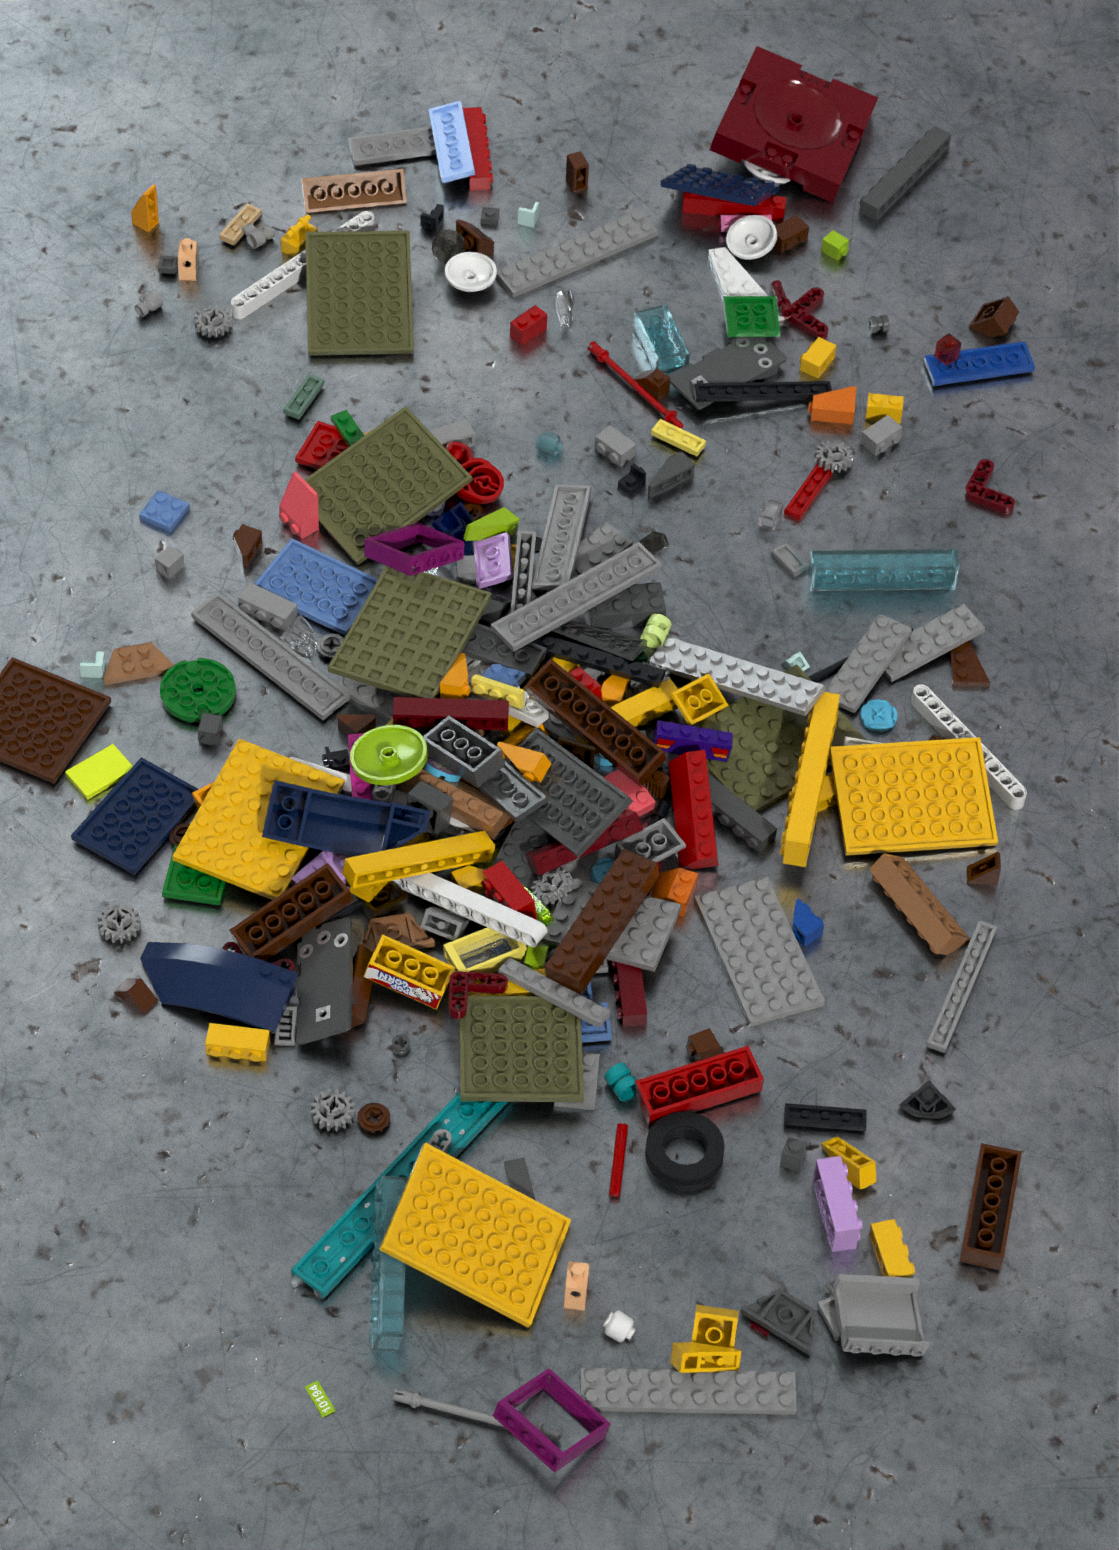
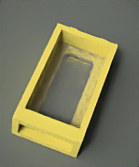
M488 927L443 945V956L448 964L456 967L454 972L494 973L509 958L517 962L524 961L525 952L527 951L526 944Z

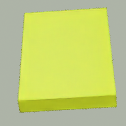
M111 744L65 771V775L81 794L89 800L118 783L133 765L114 744Z

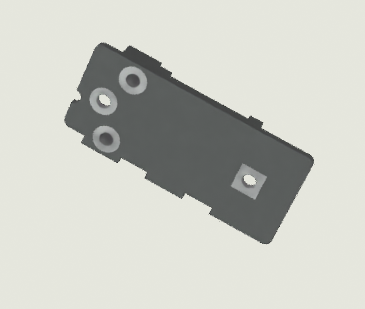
M736 337L729 342L730 345L722 349L718 347L703 355L701 361L695 364L689 363L668 376L671 378V385L697 409H702L713 402H695L694 383H749L757 379L765 380L778 373L779 365L785 363L787 357L771 342H766V337Z
M349 917L322 924L320 929L313 928L302 936V943L298 944L297 963L301 965V976L297 979V998L301 999L300 1011L297 1012L296 1041L300 1045L351 1029L352 1004H355V996L353 995V957L355 952H357V934L352 930V920Z

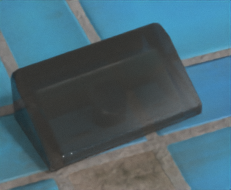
M655 531L639 541L653 556L669 546L666 534Z

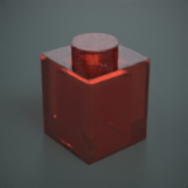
M948 333L937 341L934 356L944 364L949 365L959 357L962 342Z

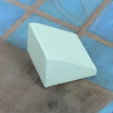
M800 651L782 662V665L787 670L796 664L803 671L810 667Z

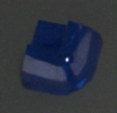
M459 502L433 521L431 525L435 530L464 541L465 545L469 542L464 540L466 527L474 522L462 502Z

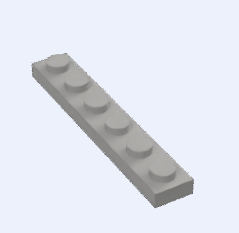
M509 958L498 970V974L505 975L509 981L597 1028H600L610 1017V1010L512 958Z

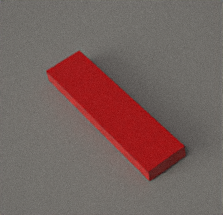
M817 463L784 509V514L800 521L832 476L831 469L825 471V467H818L819 463Z

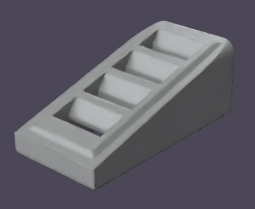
M287 1006L283 1016H292V1019L282 1018L280 1022L292 1023V1026L280 1025L279 1023L275 1032L274 1045L295 1046L297 1007ZM280 1029H282V1030H292V1032H291V1033L280 1032ZM279 1036L291 1037V1041L279 1040Z

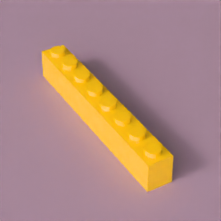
M486 831L474 832L345 858L342 874L353 889L490 861L493 858L495 844Z

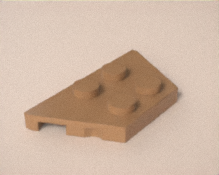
M152 642L115 648L103 677L104 685L164 675L174 664Z
M410 913L370 919L362 945L374 953L382 934L416 950L435 947V941L433 938L428 937L425 929L420 928L421 925L415 922L414 917Z

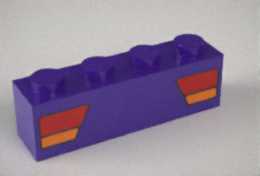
M658 720L653 734V742L664 752L682 755L685 752L705 750L707 759L727 762L732 750L733 733Z

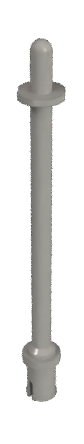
M396 1387V1394L393 1395V1401L409 1404L412 1408L422 1405L503 1426L491 1414L425 1398L419 1391L411 1392ZM539 1422L538 1426H535L547 1438L554 1440L561 1438L560 1432L543 1428V1422Z

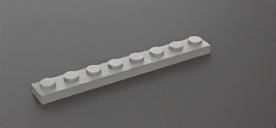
M978 921L926 1047L942 1053L946 1052L994 939L997 926Z

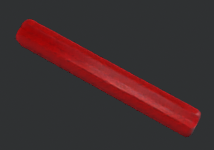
M626 1123L617 1124L609 1195L611 1197L620 1196L628 1125Z

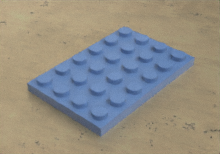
M291 538L254 584L297 604L298 614L346 636L378 579Z

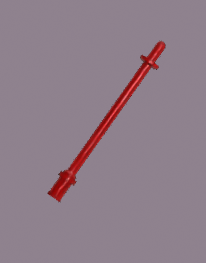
M595 341L589 344L592 348L588 346L587 350L596 356L597 361L600 363L605 362L665 416L664 421L672 423L678 428H683V423L676 418L677 412L675 410L668 411L609 357V352L606 349H602Z

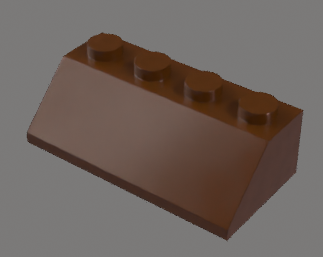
M362 944L357 945V952H355L353 957V995L355 996V1004H352L351 1028L365 1022L373 981L363 977L373 952Z

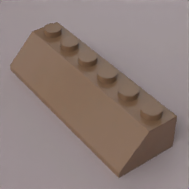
M403 169L301 179L305 213L407 203Z
M424 767L411 779L396 784L398 789L408 794L420 781H423L453 797L451 817L479 832L486 831L492 839H495L511 818L481 791L460 780L459 782H449L444 780L445 777L441 775L440 778H437L427 772Z
M884 853L869 869L873 874L872 878L878 884H881L884 888V893L895 901L896 908L904 912L907 916L906 920L917 928L918 935L930 944L929 948L932 952L948 955L969 944L971 939L904 857Z

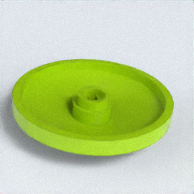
M386 725L366 732L357 739L350 752V761L354 773L363 781L375 785H394L411 779L422 770L428 758L427 745L423 736L418 731L402 725Z

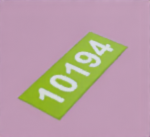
M318 1380L305 1386L322 1418L336 1411Z

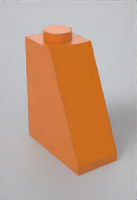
M856 386L813 395V401L809 402L808 413H811V420L853 424Z

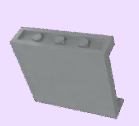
M838 1274L832 1286L843 1351L912 1356L925 1354L930 1346V1342L924 1341L916 1295L920 1287L919 1278Z

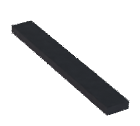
M830 381L694 383L693 385L695 402L813 400V395L832 391Z

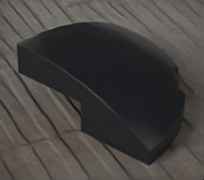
M930 1080L899 1104L906 1113L920 1119H939L957 1110Z

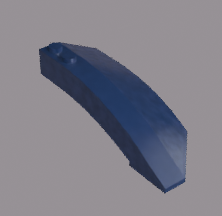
M274 780L262 837L321 851L360 856L399 848L427 829L430 811L393 802L389 803L340 795Z
M148 942L140 957L141 963L148 973V978L157 992L161 1005L162 1003L218 1014L259 1029L270 1030V1033L275 1034L297 986L298 973L257 958L214 947L189 943Z

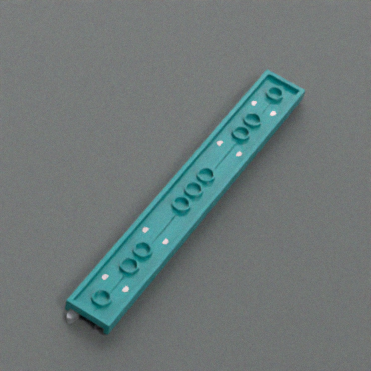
M459 1091L291 1269V1275L293 1276L291 1281L292 1288H296L304 1282L314 1289L316 1296L324 1299L386 1233L422 1145L425 1142L428 1144L437 1130L445 1129L452 1136V1144L446 1154L456 1158L508 1102L460 1101ZM443 1137L442 1139H439V1145H438L439 1148H440L441 1142H442L443 1140L446 1141V1138Z

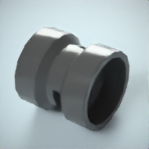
M887 315L868 317L870 334L877 333L878 331H889Z

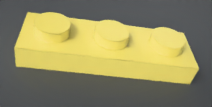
M662 419L651 430L652 436L694 456H698L706 446V440Z
M477 674L471 678L473 694L492 700L509 701V706L522 709L525 706L523 689Z

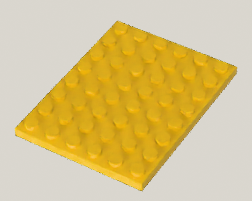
M980 737L830 747L829 752L845 856L995 846L998 844Z
M239 738L175 850L172 860L274 900L288 890L291 878L297 873L310 849L262 837L274 780L335 794L340 793L345 780Z
M425 1142L419 1152L379 1250L510 1319L529 1327L532 1324L571 1219Z

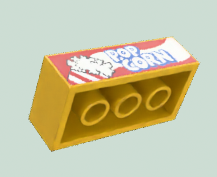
M382 934L363 977L437 1010L449 984L450 975L456 967Z

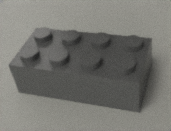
M661 582L634 584L589 609L591 626L601 629L646 626L652 614H661L666 617Z
M447 716L423 736L426 741L428 756L477 788L505 766L502 749L451 716Z

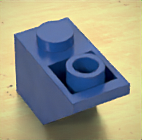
M798 898L795 903L792 931L796 939L805 947L822 936L824 923L820 917L815 916L806 903H803Z

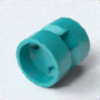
M618 1063L605 1073V1081L613 1088V1092L620 1101H627L637 1094L635 1085L637 1079L634 1075H631V1071L625 1063Z

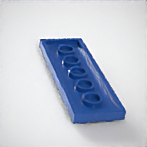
M1025 341L927 355L924 357L933 386L1033 372L1035 370V365Z

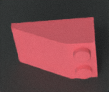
M294 472L279 505V518L282 523H286L290 527L294 535H297L302 540L319 530L318 493L297 472Z
M619 769L604 777L632 799L633 802L624 811L632 810L637 812L640 820L653 813L656 801L643 785L641 787L638 786Z

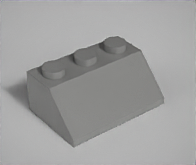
M663 818L644 828L643 831L616 843L615 858L617 859L621 851L625 849L652 861L659 862L686 848V844Z

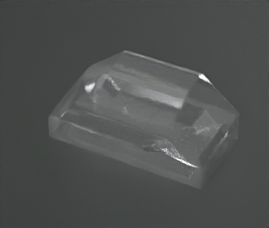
M572 289L556 291L555 303L562 328L569 327L574 320L572 307L575 301Z

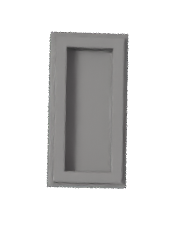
M787 543L771 551V555L793 578L808 570V565Z

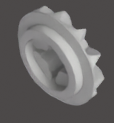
M338 634L322 636L317 642L318 653L322 654L323 658L329 657L331 660L344 638ZM331 643H333L334 645L333 650H330L329 648Z

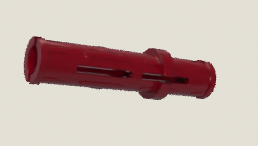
M775 280L771 283V288L777 300V307L781 310L784 318H790L793 315L790 300L785 295L782 283L779 280Z

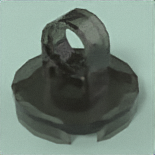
M452 229L440 231L432 242L434 257L438 261L447 264L453 256L464 253L465 240L463 236Z

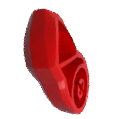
M456 441L449 442L446 449L473 479L472 482L456 494L471 503L489 504L495 502L500 497L504 488V478L501 472L489 461L483 458H474L472 449L467 445Z

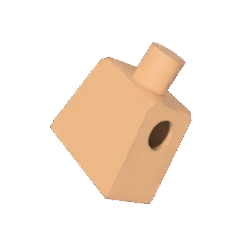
M189 238L179 242V280L196 281L199 259L197 241H192ZM186 261H189L191 266L185 267Z
M568 1262L564 1298L565 1309L585 1311L590 1264ZM577 1291L580 1293V1295L573 1296L572 1292Z

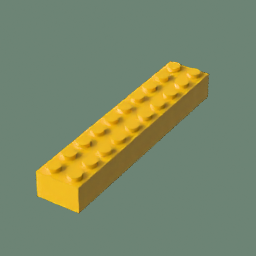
M824 692L812 707L813 710L809 712L808 726L805 729L804 738L807 739L802 743V754L799 757L798 771H796L794 781L795 786H793L791 794L792 800L789 802L788 807L789 814L785 821V832L782 834L780 855H783V864L806 867L830 756L829 749L832 746L838 718L840 694Z

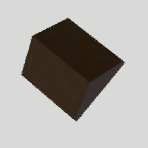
M389 881L370 902L358 896L356 898L370 921V919L380 918L404 906L408 900V894L393 881Z

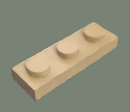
M247 203L219 234V239L234 246L244 235L242 227L250 223L254 224L262 215L261 209Z

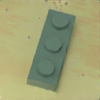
M308 374L284 407L283 413L300 419L324 386V380Z

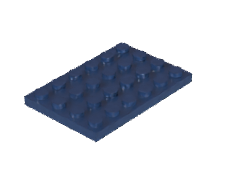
M687 164L673 174L668 175L661 180L660 187L750 206H757L780 191V184H775L772 180L760 181L757 177L746 178L742 174L731 175L727 171L722 170L716 172L708 167L697 168L694 164Z
M141 757L72 833L71 838L73 841L135 875L170 836V832L196 806L192 792L198 790V788Z

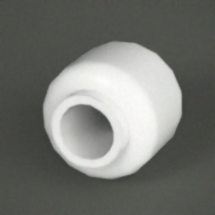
M620 1310L614 1313L611 1311L603 1324L605 1334L617 1342H623L625 1338L630 1340L636 1330L633 1328L634 1319Z

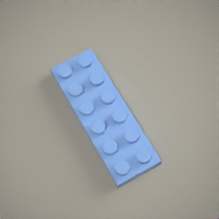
M461 101L428 109L442 182L446 183L476 175Z

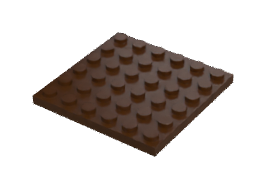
M12 657L0 673V762L55 784L110 705L111 697Z

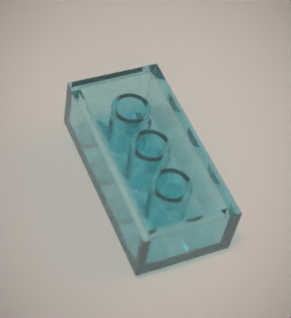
M667 304L634 311L633 328L652 369L658 368L663 373H669L689 364L690 353Z

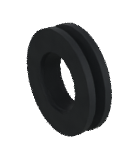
M686 1111L670 1113L655 1122L649 1130L645 1150L646 1162L653 1175L669 1186L682 1189L700 1187L711 1181L721 1169L725 1148L724 1139L718 1127L705 1116ZM680 1135L691 1136L698 1139L704 1145L706 1154L697 1163L690 1165L678 1164L665 1154L664 1146L673 1137Z

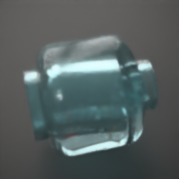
M545 431L538 435L536 448L540 454L554 457L557 452H561L563 442L560 441L558 434Z

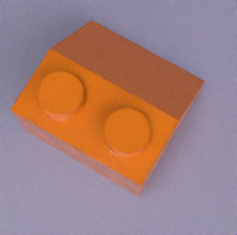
M683 868L660 873V877L650 897L681 904L679 915L685 917L697 887L698 873Z

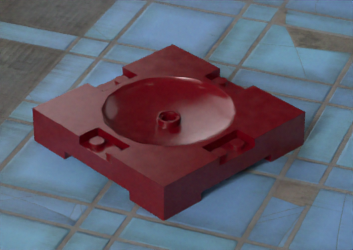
M756 46L734 96L718 126L709 150L738 163H741L743 159L804 185L802 190L833 203L879 97L834 78L831 82L801 70V64Z

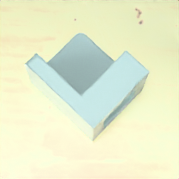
M535 202L532 210L521 207L518 209V224L534 228L539 217V202Z
M97 651L95 661L83 660L80 663L81 677H104V652Z

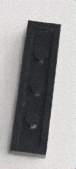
M785 1103L784 1125L866 1131V1109Z

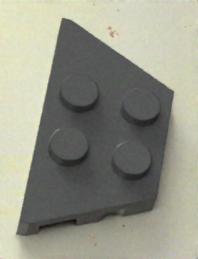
M781 1288L771 1292L768 1296L757 1299V1302L749 1306L744 1305L741 1307L740 1313L802 1352L810 1355L815 1309Z

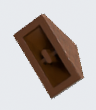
M338 714V729L347 737L350 734L366 733L376 728V715Z
M996 852L968 865L967 882L970 884L998 885L1001 871L1000 853Z
M127 978L114 991L115 995L144 1015L158 1002L142 978Z

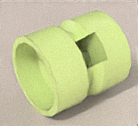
M652 614L646 623L640 639L648 640L647 647L658 649L660 645L663 646L666 640V636L671 629V621L664 615Z

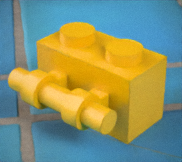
M306 214L304 217H300L294 226L288 228V232L280 240L282 252L295 257L306 249V232H318L317 227L308 223L311 220L310 215Z

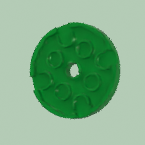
M197 658V660L188 662L183 660L173 665L164 674L160 683V697L166 710L173 716L187 722H201L203 713L223 715L232 706L236 696V685L230 670L223 664L207 658ZM197 688L203 689V691L195 693L193 690Z

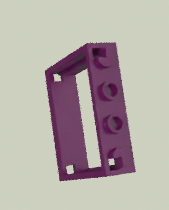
M418 522L366 538L364 556L412 576L464 559V541ZM419 542L434 548L412 556L397 550Z
M549 1368L500 1400L493 1413V1417L554 1473L604 1439L611 1425L605 1417L598 1413ZM543 1389L591 1431L590 1434L564 1452L515 1409Z

